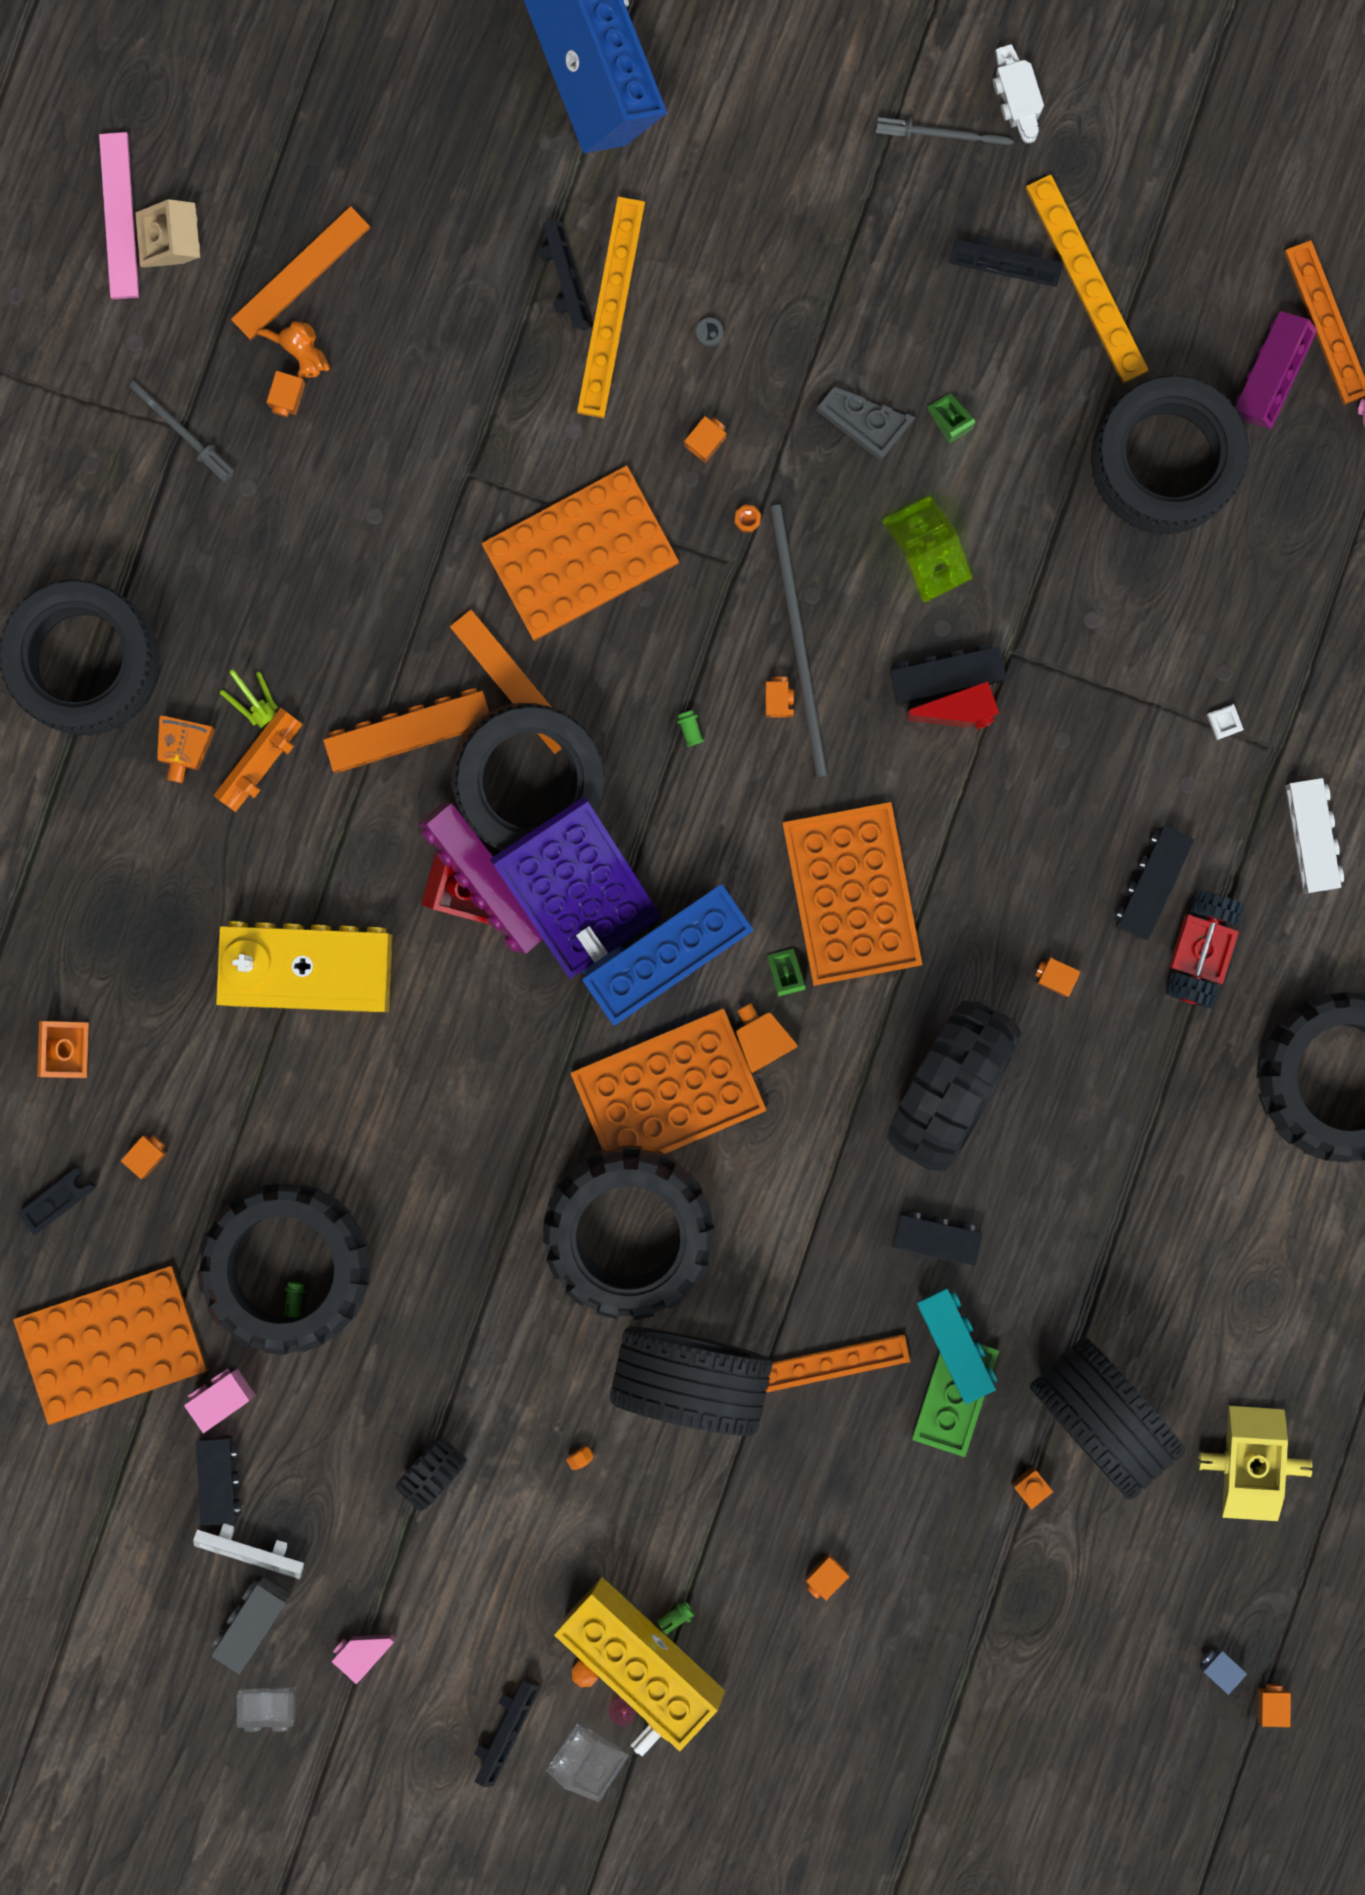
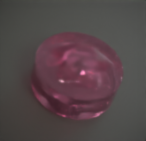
M617 1697L609 1706V1717L614 1724L627 1726L634 1721L636 1711L621 1697Z

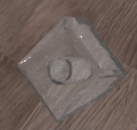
M576 1724L546 1771L565 1789L600 1802L630 1755L595 1731Z

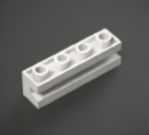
M1323 778L1286 785L1303 894L1341 888V882H1344V873L1342 866L1337 864L1336 855H1339V844L1337 838L1333 839L1332 834L1335 820L1333 812L1328 811L1327 800H1330L1328 784H1324Z

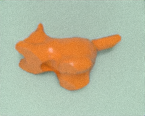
M292 322L289 327L283 329L279 334L269 329L257 330L256 333L280 344L298 360L299 371L296 374L298 378H316L320 375V371L330 370L329 363L320 349L314 347V341L317 336L309 324Z

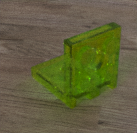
M932 496L882 520L886 531L907 561L923 603L973 579L956 529ZM945 564L940 571L934 572L936 566Z

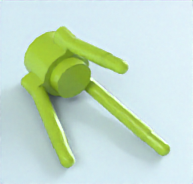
M231 669L230 675L253 705L250 708L252 713L225 690H220V694L244 714L253 726L256 724L260 728L267 726L275 716V710L278 707L270 695L261 672H256V676L267 703L264 700L258 702L242 679Z

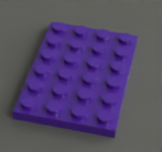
M582 797L490 859L569 979L594 963L576 936L587 927H591L606 951L610 953L662 918L585 797Z

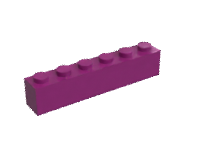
M442 802L418 823L422 828L421 835L430 845H435L439 851L437 854L439 859L446 866H451L455 871L454 878L463 888H468L472 894L471 900L479 909L485 910L489 916L487 918L489 924L496 931H501L505 936L504 943L512 952L516 951L526 954L543 939L490 861L493 856L452 803Z

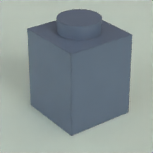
M1219 1647L1215 1650H1209L1201 1659L1203 1663L1200 1666L1201 1670L1228 1695L1247 1675Z

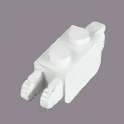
M1011 44L1000 47L995 51L997 72L996 78H993V85L996 94H1001L1004 104H1001L1004 120H1009L1011 128L1017 126L1021 139H1023L1022 141L1032 143L1036 140L1039 133L1037 120L1044 104L1031 63L1025 60L1020 61Z

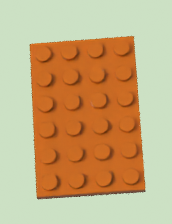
M628 466L617 470L481 543L533 641L679 564L674 551Z
M883 803L783 822L782 825L813 986L922 966L892 803Z
M724 1008L570 1073L602 1150L605 1149V1151L621 1149V1146H642L643 1150L654 1153L660 1151L665 1154L767 1111Z
M173 1265L13 1319L48 1425L208 1371Z

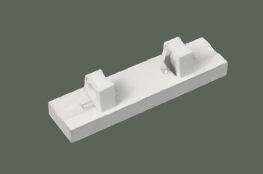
M223 1524L219 1536L200 1530L196 1531L193 1540L195 1547L297 1579L301 1578L304 1563L284 1557L287 1549V1543L276 1540L273 1552L270 1553L232 1541L234 1526Z

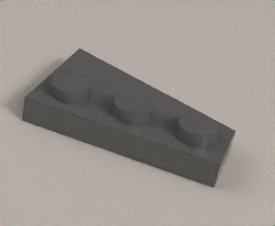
M833 387L816 409V411L880 461L916 418L908 414L905 416L892 411L890 407L868 402L861 396L837 387Z

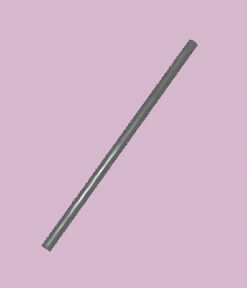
M773 505L770 508L816 777L827 776L782 507L781 505Z

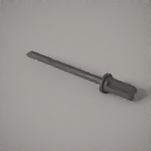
M878 116L876 121L875 133L906 137V140H909L911 133L970 141L981 140L987 143L1002 145L1014 143L1011 138L1004 136L978 135L972 132L912 125V118L903 120Z
M135 380L130 382L128 386L200 453L197 458L198 462H203L223 482H226L228 478L233 476L235 469L214 450L215 447L212 444L205 448Z

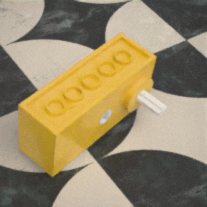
M228 921L227 927L220 926L216 1005L389 1012L393 935L386 933V929L380 927H367V932H358V928L354 926H339V931H331V927L327 925H311V930H303V926L300 924H283V929H275V924L255 923V928H248V923ZM305 963L311 965L310 969L300 970V966Z
M603 1577L597 1581L565 1616L554 1634L556 1638L649 1724L630 1744L634 1751L641 1756L660 1737L681 1751L719 1709L725 1690Z

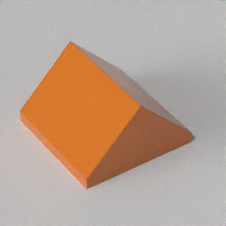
M39 1021L37 1077L87 1078L89 1023Z

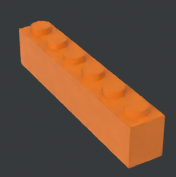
M476 688L461 692L460 698L451 700L450 696L440 698L434 701V706L424 708V705L414 706L408 709V714L402 716L392 713L381 717L382 722L376 724L366 721L355 725L356 730L345 733L344 729L329 733V738L323 741L333 772L335 774L465 734L475 721L489 713L483 691L477 692Z

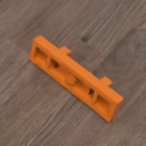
M280 708L213 796L235 812L249 795L255 798L260 792L256 785L282 751L289 754L294 747L290 741L303 724Z

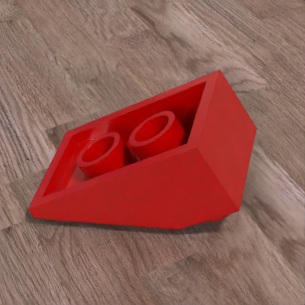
M985 682L910 709L905 716L907 721L966 728L975 726L979 730L992 725L995 722L994 718L999 714V710L989 683Z
M436 852L421 905L489 924L487 920L488 914L484 909H479L473 903L471 892L467 887L463 888L454 878L455 871L451 866H446L437 855L439 852Z

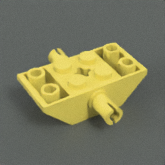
M1228 1405L1226 1451L1224 1454L1199 1452L1198 1459L1210 1461H1198L1199 1470H1218L1224 1473L1223 1518L1278 1521L1285 1497L1286 1475L1311 1477L1312 1470L1301 1468H1312L1311 1459L1287 1458L1288 1436L1284 1409ZM1254 1459L1261 1462V1466H1256L1255 1471L1250 1467Z

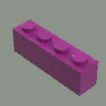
M1280 311L1277 318L1271 323L1268 338L1265 344L1260 347L1256 364L1249 371L1244 390L1235 402V407L1238 409L1237 412L1241 415L1243 421L1272 430L1317 332V329L1309 319Z

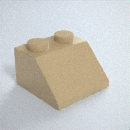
M168 199L135 213L140 267L184 264L200 258L195 203Z

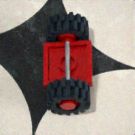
M1196 891L1190 912L1207 919V921L1191 915L1184 916L1169 968L1190 974V977L1171 973L1165 995L1186 1003L1213 1009L1219 987L1204 982L1201 979L1223 984L1239 931L1218 924L1239 926L1245 906L1243 903L1217 894Z

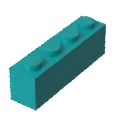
M944 1287L915 1301L963 1402L967 1405L996 1391L993 1385L998 1382L992 1368H985L981 1358L985 1357L984 1351L978 1341L973 1343L969 1335L973 1329L966 1316L961 1318L957 1307H960L961 1304L955 1291L949 1293L948 1289Z

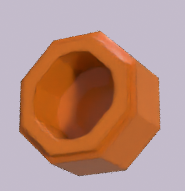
M743 505L735 512V525L741 532L752 533L760 526L761 513L755 506Z
M585 1445L566 1457V1461L572 1470H578L588 1465L592 1461L594 1454L589 1446Z
M578 1660L572 1667V1681L579 1687H591L598 1679V1675L581 1660Z

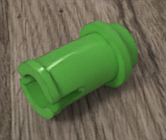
M693 710L677 715L679 719L677 724L681 725L687 747L704 742L696 721L698 715H694Z
M290 1281L288 1286L284 1288L287 1291L284 1316L301 1317L303 1293L307 1291L304 1289V1283Z
M686 1601L682 1604L679 1602L675 1609L658 1618L657 1621L661 1629L664 1628V1633L669 1634L684 1622H691L694 1612Z

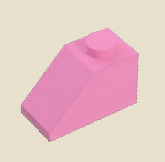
M393 1634L353 1636L348 1642L343 1639L332 1651L336 1654L332 1663L357 1684L394 1643L396 1637Z

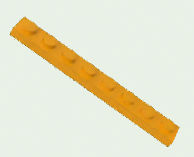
M1050 174L1026 186L1025 189L1122 384L1147 373L1149 370L1052 175Z
M618 197L577 414L605 419L645 201Z

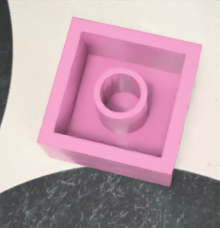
M227 1368L211 1380L213 1386L208 1388L204 1384L187 1396L190 1402L184 1406L203 1433L256 1396L238 1368L233 1372H230Z

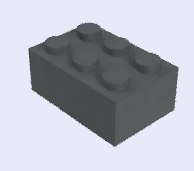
M265 1577L259 1583L254 1580L242 1597L246 1603L244 1606L239 1604L226 1622L231 1625L230 1628L226 1629L224 1627L211 1645L215 1649L211 1657L240 1675L292 1594Z

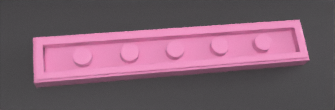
M127 132L99 134L110 298L112 300L139 298Z

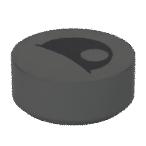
M705 318L696 327V338L703 346H716L723 338V327L718 320Z

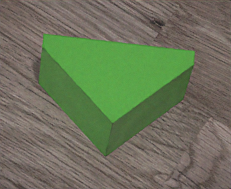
M951 393L927 407L948 444L970 432L975 425L974 418Z
M794 948L767 955L777 997L806 989Z

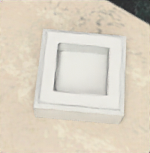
M1234 704L1207 714L1216 740L1243 731Z

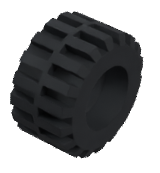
M443 1436L436 1438L399 1479L395 1489L419 1511H423L437 1499L464 1468L467 1458Z

